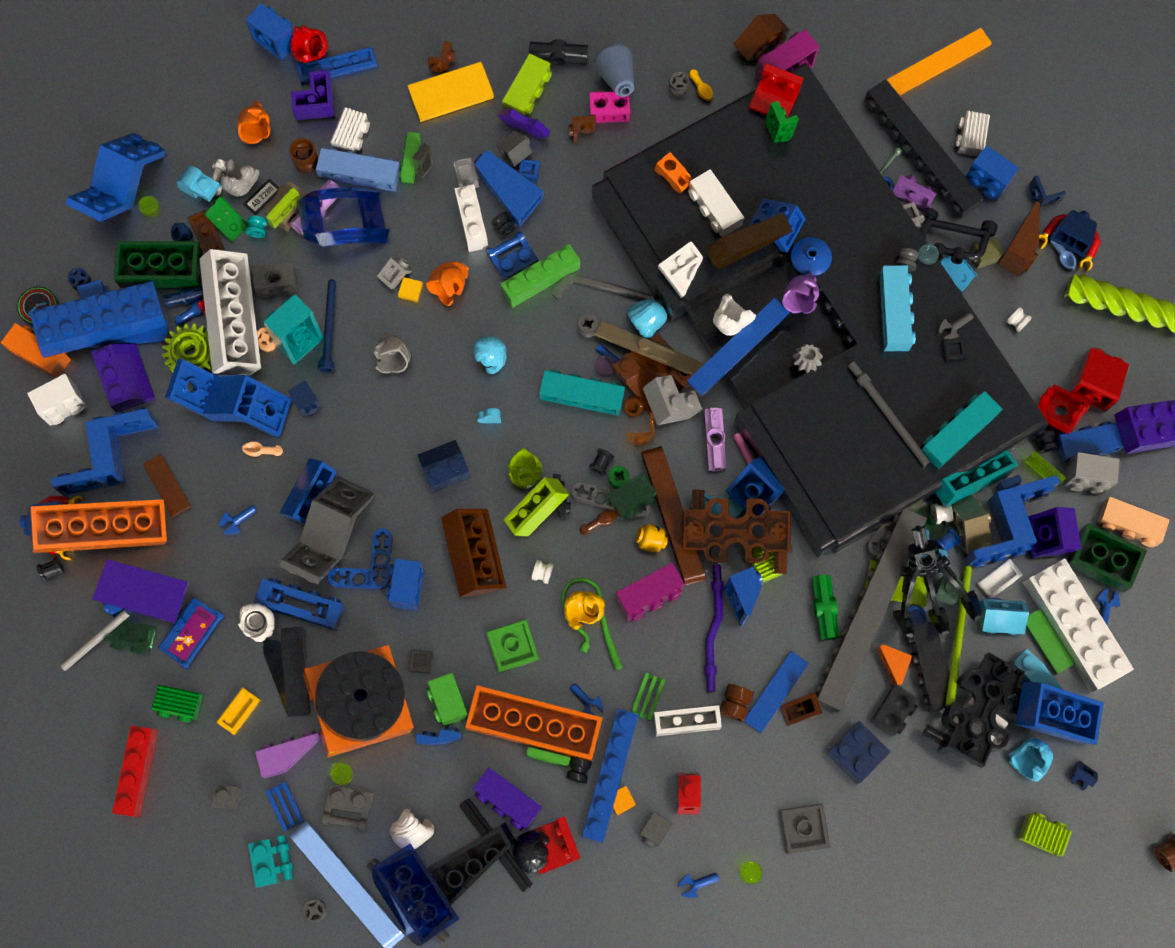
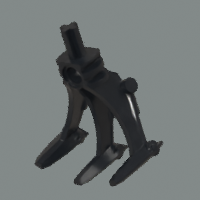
M915 526L912 529L914 544L908 546L909 566H902L900 575L904 577L901 610H893V617L903 634L907 637H914L915 634L909 606L918 576L920 578L923 577L926 590L930 595L933 609L927 612L932 624L941 635L949 634L950 626L945 608L938 606L932 575L936 571H941L962 595L960 602L971 619L974 621L979 620L982 617V610L978 595L974 590L967 593L957 580L955 573L948 566L951 564L945 555H940L936 542L931 539L927 540L925 527Z

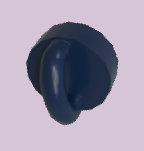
M174 223L172 225L171 237L174 241H189L192 239L193 234L185 223Z

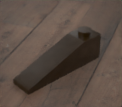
M781 213L724 236L705 246L712 265L722 269L793 232L785 213Z

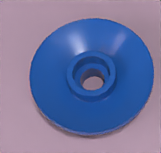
M814 237L801 239L794 245L791 251L792 265L802 275L812 272L814 276L821 275L829 268L832 261V253L829 246L824 241ZM809 252H814L816 256H810Z

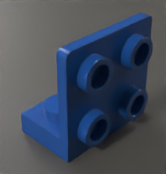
M764 198L748 227L785 213L793 232L774 242L780 251L788 253L806 218L797 205Z

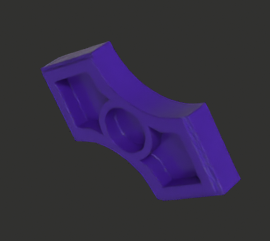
M514 109L500 110L497 115L509 127L521 129L534 138H545L550 133L549 129L538 119L526 117Z

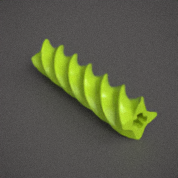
M1074 273L1069 278L1064 298L1069 296L1077 304L1089 302L1097 310L1108 308L1116 316L1128 314L1136 322L1148 320L1155 328L1167 326L1171 332L1175 333V305L1170 301L1154 299L1145 293H1135L1126 287H1115L1106 281H1095L1086 275H1076Z

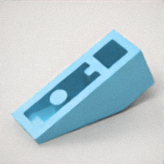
M1028 649L1020 652L1013 660L1015 662L1014 666L1025 671L1022 682H1039L1063 689L1045 665Z

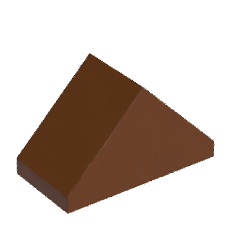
M815 692L780 706L787 726L822 714Z

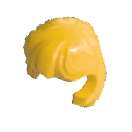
M574 591L564 603V614L568 625L572 629L578 630L583 625L579 622L593 624L599 621L604 616L605 601L599 595L589 591Z

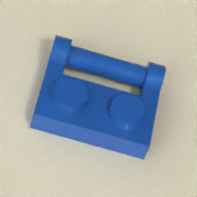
M521 231L502 244L486 250L488 257L503 281L539 262ZM518 243L522 246L501 259L497 257L498 254Z

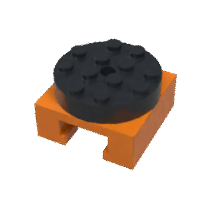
M389 645L365 652L347 653L333 661L304 669V681L310 700L313 699L322 730L320 731V736L327 758L409 734L414 728L405 700L403 681L396 670ZM357 690L366 696L364 701H357L354 698Z

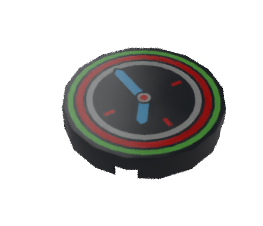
M36 286L29 288L18 299V315L25 323L33 326L29 311L57 305L59 303L58 298L51 290L45 287Z

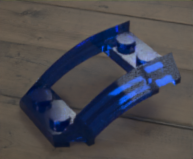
M340 187L308 193L297 201L304 239L311 243L314 241L320 245L321 249L343 244L380 243L385 245L390 229H385L379 199L382 192L369 188ZM358 198L363 228L325 232L319 200Z

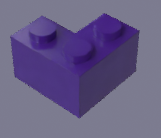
M330 71L309 72L311 90L291 92L292 111L295 119L335 117L333 83Z

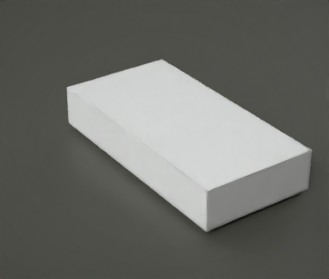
M1008 559L976 585L987 599L994 598L1023 576V574L1012 560Z

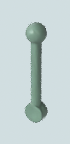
M899 147L894 149L893 155L879 171L881 175L894 158L901 154L902 151Z

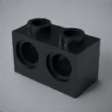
M895 684L888 692L870 723L891 737L896 735V733L901 734L906 726L904 720L908 715L912 716L917 708L915 703L918 698ZM898 697L905 700V708H900L897 705L896 700ZM887 715L895 719L894 726H889L886 723L885 718Z

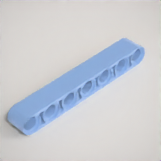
M307 820L290 835L295 844L384 948H392L405 936L396 923Z

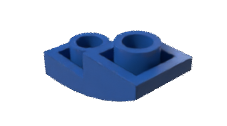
M446 726L445 730L440 729L438 737H435L436 733L428 731L417 734L415 742L419 745L449 744L461 740L462 733L458 732V728Z

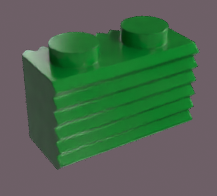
M158 684L151 710L157 712L156 716L168 719L170 715L178 716V721L190 723L191 719H198L204 695Z

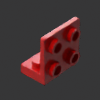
M766 63L749 108L767 115L770 104L779 101L781 108L784 107L788 118L800 92L803 77Z
M565 816L533 829L537 832L545 833L550 838V842L546 846L548 848V862L544 868L538 871L539 874L580 859Z

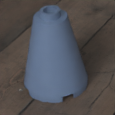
M615 43L611 47L605 46L597 53L594 59L596 71L618 96L626 97L634 91L632 53L623 44Z

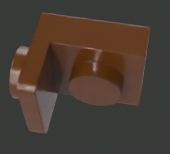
M596 115L572 117V124H568L569 136H573V143H577V132L588 134L596 131Z

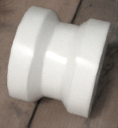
M1019 307L1006 322L1009 325L1015 326V330L1019 333L1032 317L1023 313V309Z
M943 503L941 505L931 504L930 514L935 525L940 524L942 521H953L951 505L945 508Z
M537 560L532 580L536 581L539 579L543 583L548 584L553 564H544L541 560Z

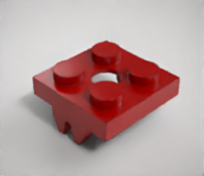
M1054 384L1051 388H1047L1046 393H1043L1037 407L1048 424L1070 434L1090 408L1091 402ZM1057 407H1064L1067 413L1065 415H1058L1055 409Z

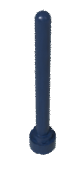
M333 279L328 281L323 357L318 361V371L323 373L334 372L331 347L336 281Z

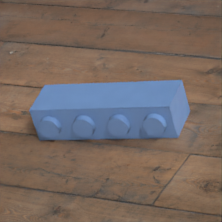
M321 148L316 167L319 178L394 192L397 189L399 171L401 170L399 162L392 158L380 159L374 155H358L353 151L342 152L335 148Z

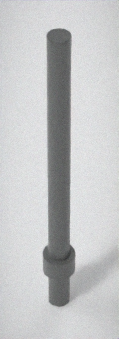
M855 361L849 364L848 367L857 377L856 381L858 384L866 389L924 467L930 463L929 459L872 385L868 374H864Z

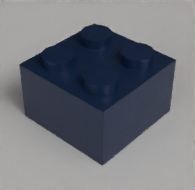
M858 721L826 754L856 784H859L891 751Z

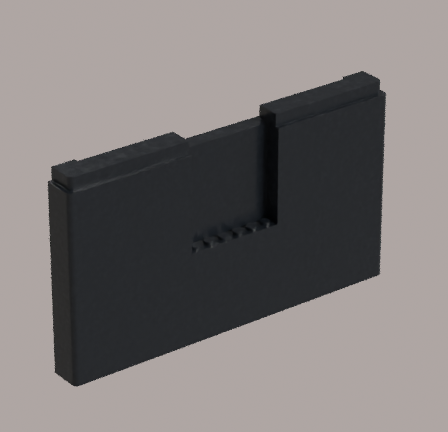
M803 63L789 71L792 74L803 77V82L789 114V117L797 115L799 120L792 138L788 141L774 143L765 124L767 115L749 108L756 92L755 89L604 171L603 180L592 185V198L605 219L609 221L655 297L664 307L670 321L684 314L711 358L735 336L723 334L713 323L715 311L719 309L722 297L725 294L732 296V299L744 310H751L756 315L774 298L783 304V294L788 283L796 276L802 275L793 267L791 262V251L794 245L801 239L814 237L824 241L829 246L832 253L831 264L823 274L815 276L819 288V296L815 301L817 306L814 311L808 314L790 312L723 376L744 409L736 414L734 423L756 458L761 457L780 484L785 488L781 498L789 511H791L814 553L819 558L831 550L834 554L840 552L876 531L887 522L892 521L903 510H911L936 496V492L942 487L941 480L956 472H970L1004 452H1011L1040 434L1048 426V422L812 70L806 63ZM671 152L692 179L711 169L744 216L743 225L729 234L748 227L764 198L797 205L806 220L788 253L780 251L776 243L772 242L736 262L718 269L712 265L705 246L722 238L721 235L712 229L710 219L707 216H703L698 202L691 199L688 193L689 187L682 193L676 192L670 183L654 170L656 163ZM692 242L703 256V260L686 294L681 298L660 271L658 265L686 244ZM910 248L919 253L918 259L915 260V271L908 272L912 275L909 292L913 293V303L910 305V310L914 312V324L911 325L912 332H915L916 336L915 344L912 345L909 351H884L879 273L882 266H895L896 261L899 260V249ZM809 252L810 256H816L814 252ZM970 312L973 315V319L957 330L959 338H964L967 358L966 360L945 362L942 340L950 334L951 330H943L937 335L938 329L944 319L948 323H953ZM803 344L809 346L813 344L814 347L820 349L819 352L823 356L820 360L822 365L817 366L816 371L810 370L809 373L805 369L799 370V365L794 364L796 359L793 357L797 353L796 348L802 347ZM855 361L863 373L868 374L872 385L921 450L925 446L923 442L931 434L935 437L940 432L938 428L945 421L950 423L955 419L953 414L961 407L966 409L970 405L968 401L976 393L980 396L985 391L1003 410L941 468L938 469L931 461L923 467L866 389L858 384L856 381L857 377L848 365Z

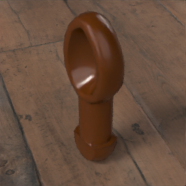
M613 510L602 511L597 516V519L586 525L583 524L580 527V532L587 535L599 526L606 527L611 525L616 520L617 512Z

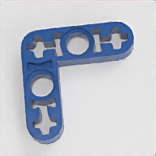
M384 528L374 532L370 569L333 568L327 576L331 586L343 589H385L390 582L391 533ZM381 534H385L388 540H384V548H388V550H376V547L381 548L380 540L377 539V537H381ZM385 554L387 561L381 565L375 562L377 555ZM374 568L386 569V571L382 570V577L385 581H382L381 585L374 581V578H378L379 571H374ZM337 573H339L341 577H347V573H350V584H346V579H340L339 583H336L335 580L332 579V577H335ZM358 573L363 574L365 578L363 583L355 584L353 582L354 575Z

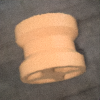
M267 328L259 329L257 331L259 348L265 352L273 351L276 345Z

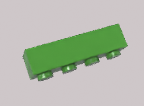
M408 132L407 136H405L404 158L401 159L402 170L399 171V177H401L402 182L414 183L421 142L420 133Z

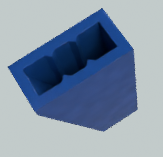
M486 150L483 155L480 154L474 162L475 172L505 212H508L511 220L516 223L517 227H520L544 199L543 190Z

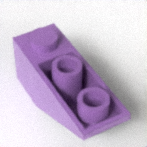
M310 731L302 734L303 737L294 740V737L281 740L282 744L273 746V743L261 746V750L255 752L261 777L266 779L286 773L321 740L320 733Z

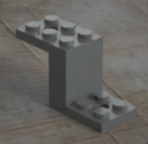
M341 477L335 478L312 500L300 541L281 559L279 567L318 585L343 558L356 517L373 500L375 493Z

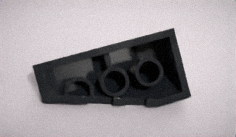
M302 626L273 630L272 635L266 637L263 641V652L287 716L310 715L309 695L303 677L304 669L308 668L306 630Z

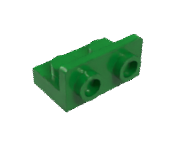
M779 101L770 104L765 120L774 143L778 141L785 142L791 139L799 120L797 115L787 118L784 107L781 108Z

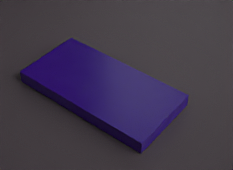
M106 559L92 600L175 624L189 583Z

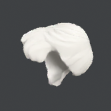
M725 294L722 297L719 309L715 311L713 323L720 332L732 336L753 322L756 314L751 310H744L732 299V296Z
M259 603L247 604L240 609V623L238 625L246 637L248 636L254 641L262 642L266 637L272 635L275 628V619L270 609Z
M404 809L399 819L390 828V835L394 843L407 851L418 848L434 834L432 822L429 819H424L421 824L414 817V814L410 812V809Z

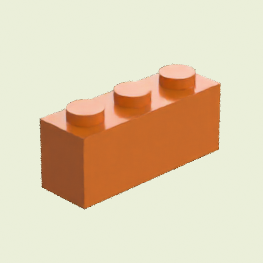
M15 323L1 341V344L7 350L51 377L58 378L71 359L66 353L43 358L36 335L33 334L34 331L26 325L21 327Z

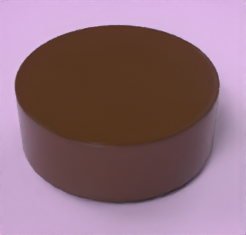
M631 395L624 401L623 408L629 416L636 417L644 411L645 403L641 397Z

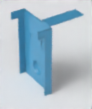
M945 256L941 261V264L961 293H964V289L975 276H978L964 259L961 264H954L950 256Z

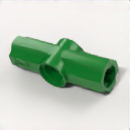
M826 574L812 577L815 598L813 600L815 617L818 619L820 639L839 638L836 617L838 615L837 600L833 596L831 576Z

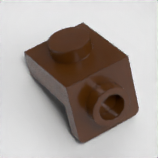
M444 41L440 58L428 57L429 69L438 73L448 72L450 62H454L455 59L452 42Z

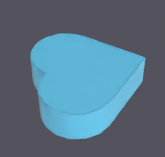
M488 408L477 413V421L484 424L501 423V412L497 408Z

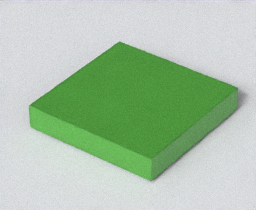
M527 619L486 632L499 673L539 660Z

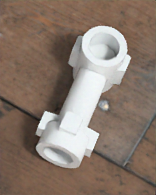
M217 159L216 163H213L212 166L215 170L212 179L219 182L222 173H226L225 161ZM221 185L214 196H219L221 194Z

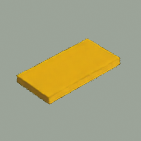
M482 62L407 85L420 122L494 98Z

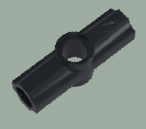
M560 39L552 40L551 43L530 42L529 53L542 60L549 61L553 65H564L566 62L587 63L588 45L567 44L566 41Z

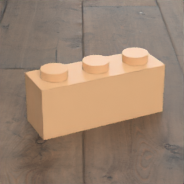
M1109 497L1103 502L1096 524L1102 526V529L1106 531L1119 532L1124 538L1137 539L1142 541L1141 543L1145 546L1156 547L1163 542L1170 519Z

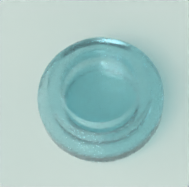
M931 244L923 245L918 251L919 260L927 265L935 263L939 257L938 249Z

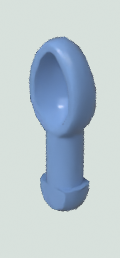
M1050 240V244L1054 246L1059 254L1061 265L1070 270L1076 267V258L1073 253Z

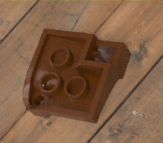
M659 333L650 339V341L672 349ZM634 351L627 353L612 366V371L625 384V388L629 393L643 399L645 403L644 409L651 417H653V413L643 387L654 378L672 375L678 392L682 393L690 386L687 380L693 376L691 374L683 376L681 374L682 371Z

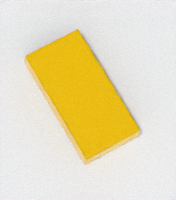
M242 687L217 720V723L235 735L261 700Z

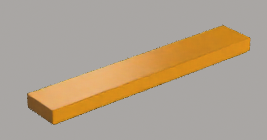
M979 28L888 78L887 81L899 95H902L984 50L992 42L982 28Z

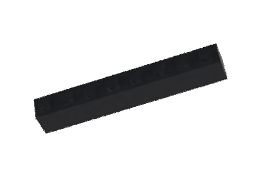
M887 79L868 90L864 99L867 108L873 110L877 115L878 121L885 125L889 130L890 136L898 141L902 151L910 156L914 166L925 175L926 181L935 187L938 196L947 202L951 212L961 219L979 207L983 200L982 196Z

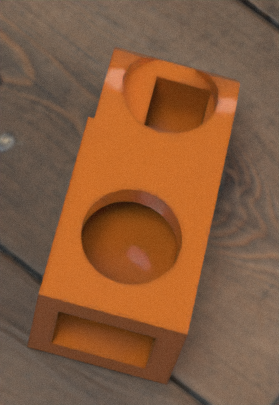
M671 152L658 161L654 168L678 193H682L689 187L690 181L693 180Z

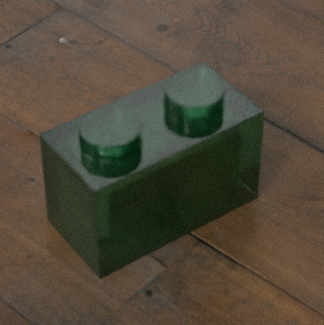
M642 472L610 493L607 500L621 520L625 517L630 519L638 513L637 509L643 505L646 508L654 503L657 492Z

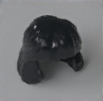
M533 830L517 837L513 845V856L519 867L528 874L536 873L541 868H544L548 862V848L546 847L550 842L548 835Z

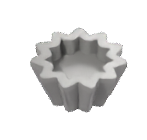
M803 344L802 347L796 348L797 353L793 357L796 359L794 364L799 365V370L805 369L809 373L810 370L816 371L817 366L822 365L820 360L823 356L819 352L820 349L814 347L813 344L810 346Z

